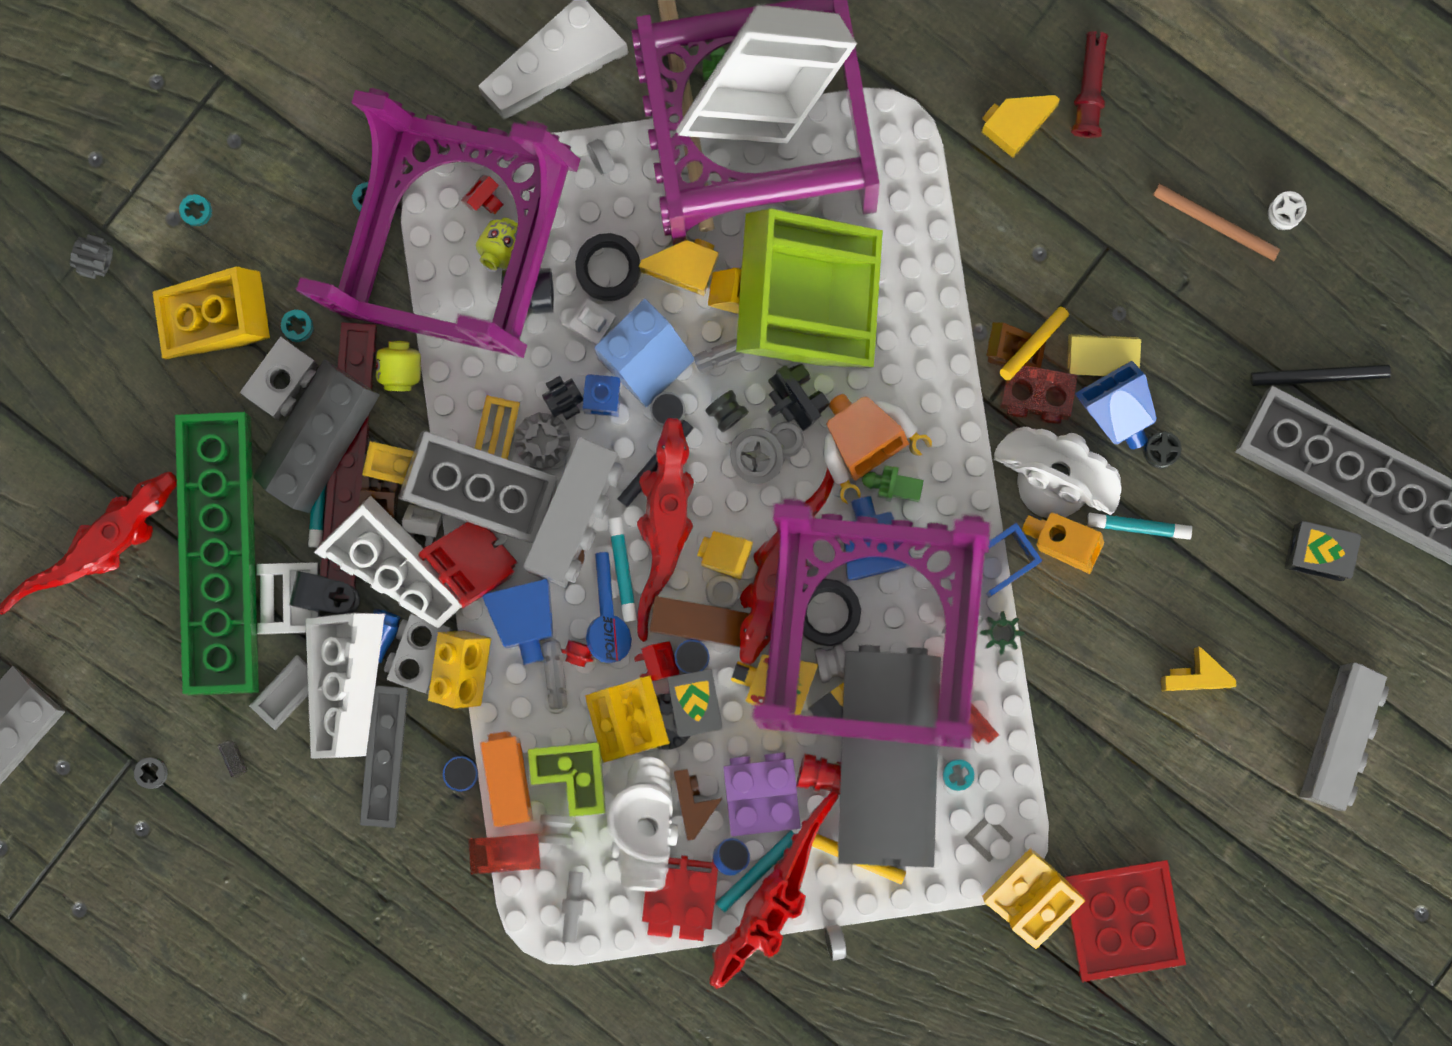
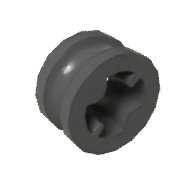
M144 758L135 766L134 778L137 784L143 788H158L167 780L168 770L165 763L160 759ZM149 764V767H154L155 764L159 768L155 773L158 777L155 782L152 779H148L146 782L143 778L146 774L144 767Z

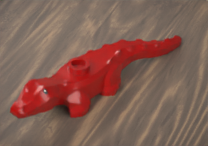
M668 418L663 425L661 436L656 445L657 471L651 472L646 470L639 479L640 488L647 497L646 514L639 518L637 527L642 539L651 549L652 555L650 574L641 593L637 610V634L643 642H646L648 637V620L655 596L660 594L671 578L684 543L693 529V523L687 518L688 497L693 489L694 480L688 472L683 473V466L689 457V447L684 437L682 424L678 418Z
M828 467L819 488L804 502V506H810L813 518L826 503L834 484V479ZM778 531L754 553L753 558L758 569L753 583H750L740 596L743 608L749 607L751 611L740 627L739 657L741 662L750 665L758 659L760 653L770 643L781 534H778Z
M165 472L136 485L128 501V498L123 496L112 499L106 509V513L92 525H81L78 528L67 553L62 559L50 568L27 578L0 604V615L7 613L16 603L33 592L65 585L85 575L103 574L119 568V555L131 544L138 545L151 539L154 532L153 527L147 525L145 520L165 505L169 495L177 486V477L172 472Z
M829 793L813 810L809 818L801 823L802 828L799 833L792 836L793 843L791 847L784 850L783 860L774 866V871L763 879L762 885L751 900L747 902L740 924L735 928V932L713 951L714 970L709 978V983L715 988L723 987L742 969L746 959L757 949L763 951L767 957H773L779 951L783 939L780 931L788 918H797L803 911L806 895L800 891L809 860L810 850L822 822L839 798L838 793Z

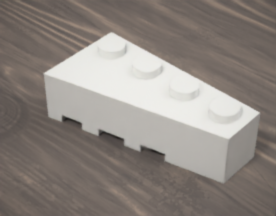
M354 613L306 619L311 759L366 756L385 614Z

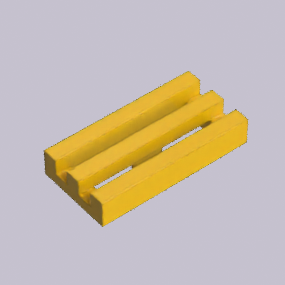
M486 395L475 449H482L491 404L498 405L488 453L493 455L496 450L505 407L512 408L501 458L508 460L520 402Z

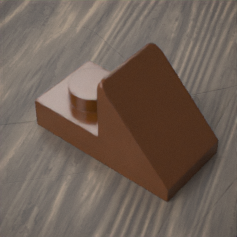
M993 322L986 354L988 362L1004 366L1033 334L1003 322ZM1046 342L1020 370L1040 373Z
M688 769L674 771L687 841L697 837L722 798L695 803L694 796L700 795L696 774L689 776Z

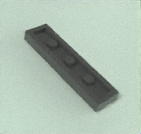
M375 686L366 751L360 825L396 828L408 688Z

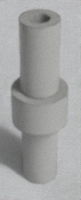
M569 871L567 897L562 901L561 913L565 914L562 942L576 943L578 917L583 913L584 901L580 900L583 872Z

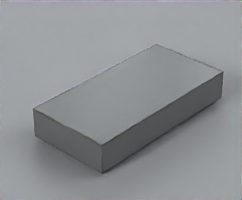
M296 655L249 705L274 730L308 696L307 663Z

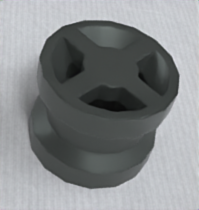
M733 390L720 396L705 409L708 416L714 417L717 420L718 429L722 433L734 426L749 413L745 406L738 404Z
M1163 431L1149 438L1143 451L1146 461L1151 466L1161 469L1167 468L1176 462L1180 457L1182 448L1177 436Z

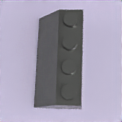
M324 359L253 478L265 491L289 507L309 513L380 394Z

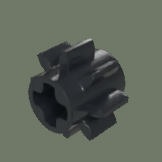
M558 376L545 383L549 391L542 394V397L554 418L563 414L564 418L568 420L580 413L577 405L583 402V397L572 378L563 382L561 376Z

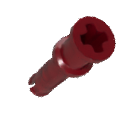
M1097 31L1086 33L1081 94H1078L1074 100V105L1077 107L1076 123L1071 127V133L1084 138L1102 136L1099 122L1101 109L1105 108V100L1101 96L1108 34L1100 32L1096 46Z

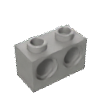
M410 614L408 621L403 619L396 635V639L401 640L397 652L389 654L384 668V672L389 673L387 680L429 695L438 632L453 631V629L444 625L437 628L413 614ZM426 627L431 631V641L426 646H417L413 639L414 633L419 628ZM409 660H415L420 667L419 674L414 679L408 680L402 675V666Z

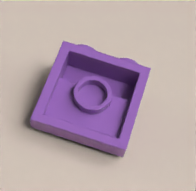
M785 752L764 755L765 762L751 763L750 756L731 758L730 766H723L731 836L801 829L793 758L786 759Z

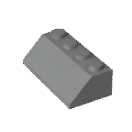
M1355 662L1340 666L1299 798L1338 811H1346L1347 805H1353L1358 787L1354 785L1357 772H1363L1368 759V753L1364 752L1367 740L1374 738L1378 728L1379 720L1374 718L1378 706H1383L1388 696L1389 687L1385 686L1386 676Z
M12 666L0 679V785L66 712L15 666Z

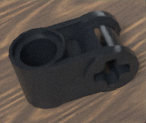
M296 572L289 603L290 606L338 615L352 614L358 609L360 595L353 586L316 574ZM344 591V594L349 596L348 603L342 602L340 605V603L335 601V596L342 595Z

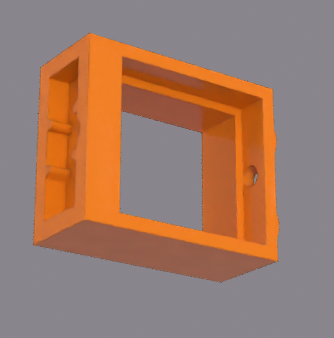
M508 731L488 734V741L480 742L494 827L534 821L520 738L512 737L511 732Z

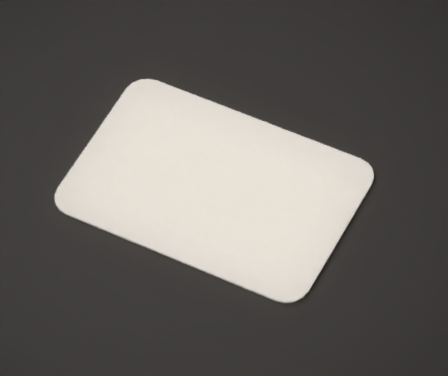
M863 88L880 182L877 213L863 215L858 189L821 195L816 209L807 215L883 230L874 367L820 366L744 353V357L722 366L716 364L713 366L714 369L704 373L698 370L694 361L662 392L675 393L683 400L685 405V416L683 419L694 428L685 438L689 447V457L683 466V473L688 472L691 474L694 486L688 497L687 518L693 523V529L684 543L671 578L658 597L712 606L706 598V586L711 578L722 573L702 567L701 562L703 558L697 556L704 536L710 538L713 531L753 542L741 580L735 579L739 584L741 596L743 590L750 583H753L758 569L753 558L754 553L777 532L773 520L774 503L782 504L783 499H799L805 502L823 482L827 471L824 458V439L830 433L826 423L835 416L829 406L821 413V417L811 427L802 431L804 441L801 450L792 457H784L785 461L782 464L780 473L772 480L760 484L747 482L735 472L731 464V447L739 434L753 428H763L771 432L772 428L778 423L787 422L781 413L771 417L768 412L775 406L768 395L774 391L768 380L784 365L788 368L798 364L804 365L811 379L801 387L808 397L819 390L823 392L829 402L836 396L845 394L852 404L860 398L867 396L873 402L883 401L901 407L917 426L918 430L916 432L919 435H927L932 440L931 447H927L923 440H917L916 448L922 453L921 456L912 454L907 445L870 471L882 475L885 465L899 467L897 475L924 480L919 502L892 497L891 502L885 501L886 499L877 497L879 489H869L864 486L862 477L857 481H854L852 477L849 479L850 483L855 484L860 489V498L872 497L876 515L891 512L895 520L913 522V527L927 528V523H941L948 525V530L954 529V519L962 520V515H979L984 517V522H991L990 540L1003 532L943 143L934 119L916 100L893 89ZM846 91L821 94L787 144L700 137L702 153L707 158L724 168L743 173H761L858 157ZM674 115L669 120L672 123H676L679 121L677 115ZM653 119L553 133L560 137V142L571 146L570 151L581 160L577 172L568 171L540 267L552 269L553 313L534 314L531 309H528L520 341L527 344L524 358L417 334L430 433L475 448L486 395L520 402L508 460L558 477L547 510L579 437L614 451L619 455L620 464L624 468L617 486L613 487L610 485L606 496H608L610 502L602 519L596 517L592 528L595 529L596 535L589 551L584 550L585 561L576 582L572 583L569 581L567 587L564 588L549 581L553 637L539 641L541 650L542 643L547 641H559L561 649L566 648L568 640L587 645V629L590 623L600 616L596 553L609 552L614 616L623 620L608 519L622 517L636 614L641 593L650 574L652 562L651 549L642 539L637 527L639 518L646 514L647 497L641 491L628 508L617 500L620 494L656 453V445L663 427L654 422L650 411L651 404L646 408L620 382L619 417L584 414L583 402L577 405L580 413L566 420L563 414L557 416V418L564 422L570 435L568 452L558 464L548 468H536L525 463L516 451L514 444L515 434L522 421L526 417L538 412L552 414L542 397V394L549 391L545 383L558 376H561L563 382L572 378L584 398L586 375L614 376L598 360L594 348L596 345L569 328L571 321L588 297L616 315L617 318L607 332L608 334L645 298L671 324L693 356L705 350L711 352V348L737 338L738 314L708 306L711 280L705 296L641 273L637 286L628 296L618 301L604 302L592 298L586 293L577 279L575 260L578 251L588 239L598 234L613 233L625 237L634 245L640 257V262L644 258L673 246L672 236H664L659 197L665 196L663 183L656 184L653 163L660 162L658 150L651 151L648 129H654ZM670 131V137L672 138L677 131ZM596 139L603 141L614 162V169L604 175L597 171L586 146ZM679 145L676 150L680 149V155L675 161V165L685 156L683 145ZM446 151V152H443V153H440V154L445 155V154H447L449 151ZM474 151L472 158H476L479 155V151ZM502 158L499 165L500 167L507 168L512 161L506 162ZM468 162L448 163L424 173L405 191L402 199L401 227L414 314L456 323L458 314L492 322L501 292L502 270L507 269L498 268L494 271L484 266L479 260L481 256L477 252L475 244L491 220H501L505 217L518 223L517 208L513 195L502 178L492 170ZM525 164L518 168L514 173V182L520 183L528 180L534 172V166L532 164ZM686 165L682 171L681 178L684 182L690 183ZM711 173L708 185H712L711 180L721 181L720 176L716 173ZM482 175L490 176L499 184L492 194L504 205L495 215L489 213L482 205L477 211L470 210L460 201ZM534 188L523 191L522 198L528 201L530 197L529 191L533 192ZM774 203L738 209L714 216V230L700 232L697 224L686 233V240L694 243L695 239H701L715 246L714 251L719 252V259L714 272L731 268L742 269L745 214L769 208L776 210ZM611 247L596 251L590 257L588 263V273L591 279L597 285L603 287H614L620 284L626 278L629 270L625 255ZM733 390L738 404L745 406L749 413L734 426L722 433L718 429L717 420L714 417L708 416L705 409L720 396ZM491 404L481 451L487 453L498 405ZM508 407L504 409L494 454L498 457L502 455L512 408ZM795 419L791 421L800 428ZM539 426L538 437L532 438L527 443L538 444L542 450V455H544L546 443L557 439V437L546 436L542 426ZM758 445L757 450L745 453L756 458L757 466H759L760 461L770 458L766 454L761 453L760 445ZM834 482L826 503L814 518L821 519L822 514L830 513L842 515V521L856 520L851 501L859 499L854 488H847L844 491V498L848 502L846 504L839 495L840 484ZM442 514L444 535L466 523V521ZM491 530L498 538L493 547L496 548L503 544L518 563L513 568L515 572L512 577L488 593L544 580L527 572L523 567L533 543ZM837 539L841 550L844 552V543ZM1005 539L990 548L989 552L985 553L979 611L983 621L978 626L969 722V724H972L971 749L938 746L934 867L895 866L907 871L902 884H899L855 864H838V857L812 846L800 891L806 895L803 911L797 918H788L780 931L781 935L824 929L825 926L835 924L844 926L986 905L982 895L1030 848L1043 859L1048 852L1049 822L1020 637H1015L1014 639L1018 646L1017 650H1013L1007 645L1005 646L1004 654L1000 656L997 650L998 647L994 645L989 649H985L986 644L989 642L988 637L979 634L980 631L989 629L990 626L985 620L988 616L998 621L1000 612L1004 611L1006 620L1011 621L1017 618L1011 583L990 598L986 595L989 590L1010 577ZM824 540L815 542L813 551L816 557L823 562L833 561L835 551L831 544ZM915 547L909 550L911 557L920 559L927 547L920 551H915ZM945 551L934 553L927 562L928 570L939 572L945 569L950 562L951 557L949 553ZM807 559V567L810 566L807 577L817 575L819 569L814 567ZM843 564L824 578L839 580L848 585L859 599L861 607L860 623L853 635L842 643L844 653L859 652V645L880 646V652L907 653V648H927L928 655L941 657V685L945 635L942 634V630L946 625L945 614L938 594L921 573L909 566L848 582L846 564ZM955 573L941 580L940 584L943 588L949 590L952 588L949 580L955 579ZM820 593L808 605V620L814 629L822 633L837 632L848 620L849 611L847 604L842 597L835 593ZM482 596L464 608L461 606L455 613L458 631L465 630L491 638L481 706L469 707L495 900L505 932L524 953L547 964L581 965L723 943L735 932V928L739 926L747 902L751 900L762 885L763 879L774 871V866L727 912L724 913L714 904L712 930L705 929L703 941L679 939L680 926L674 925L672 938L647 935L649 923L642 922L645 890H633L621 885V869L618 867V858L611 857L613 837L608 830L607 822L610 805L618 793L625 790L631 766L640 758L653 757L663 761L670 769L673 807L672 824L678 825L676 846L670 845L669 857L681 858V855H686L690 860L712 862L716 846L729 838L740 840L748 848L750 854L749 864L739 874L729 876L718 870L716 903L790 831L784 830L731 836L723 766H730L731 758L750 756L751 763L765 762L764 755L785 752L786 759L793 758L797 783L798 772L804 753L815 755L817 760H820L821 757L827 758V762L836 764L837 761L841 762L842 737L759 729L752 718L754 706L746 702L750 687L731 681L737 661L741 662L739 657L740 648L702 642L707 647L710 655L709 664L705 670L712 669L722 729L692 735L686 743L675 749L663 750L653 748L605 763L602 760L606 813L573 816L575 817V824L571 827L570 835L573 837V845L538 843L539 835L543 832V824L540 822L541 814L569 817L566 782L531 785L528 749L598 743L585 695L639 679V675L647 672L645 660L638 662L634 660L636 655L642 653L641 648L670 641L675 656L677 647L689 639L651 633L649 630L653 612L652 606L648 620V637L646 642L641 641L638 637L637 621L625 622L630 630L632 642L630 651L621 661L610 664L604 663L592 655L594 661L586 662L585 667H580L566 662L567 654L562 653L559 656L560 660L563 661L566 686L563 690L567 694L568 705L566 708L553 710L550 709L548 702L550 690H547L544 662H546V657H543V661L523 665L519 646L504 648ZM951 597L948 599V601L952 606L953 598ZM740 598L733 607L729 608L730 610L750 613L751 611L749 607L743 608ZM1017 623V624H1015L1014 626H1015L1016 630H1019V629H1018V623ZM995 625L993 628V636L997 641L1001 639L1009 641L1011 632L1007 626L999 628ZM803 635L800 661L817 664L814 649L822 648L829 650L834 645H816ZM770 643L751 666L757 668L762 654L769 655ZM817 667L800 715L813 716L808 707L844 682V679L837 676L831 678L829 682L822 683ZM679 669V675L686 674ZM667 678L652 681L656 696L670 694ZM662 712L661 716L665 728H668L670 731L673 730L677 734L676 726L673 723L675 719L674 713L665 715ZM508 731L511 732L512 737H518L521 741L534 821L494 827L480 742L488 741V734ZM953 760H965L974 769V781L966 790H951L943 782V769L946 764ZM955 765L952 767L953 774L949 775V779L952 783L957 781V785L960 786L965 783L964 777L968 775V771L965 767L960 770V765ZM688 769L689 776L695 774L697 776L700 795L694 796L695 803L722 798L697 837L687 841L674 771ZM797 787L800 825L809 818L813 810L830 791L821 789L820 792L813 791V787H809V789ZM840 795L817 832L837 842L839 841ZM642 818L637 823L638 831L644 836H652L658 830L657 823L652 818ZM793 829L792 831L798 834L800 829ZM784 856L776 864L780 863ZM668 864V868L680 869V865ZM687 866V870L711 872V869ZM569 871L583 872L580 900L584 901L583 913L578 917L576 943L562 942L565 914L561 913L562 901L567 897Z

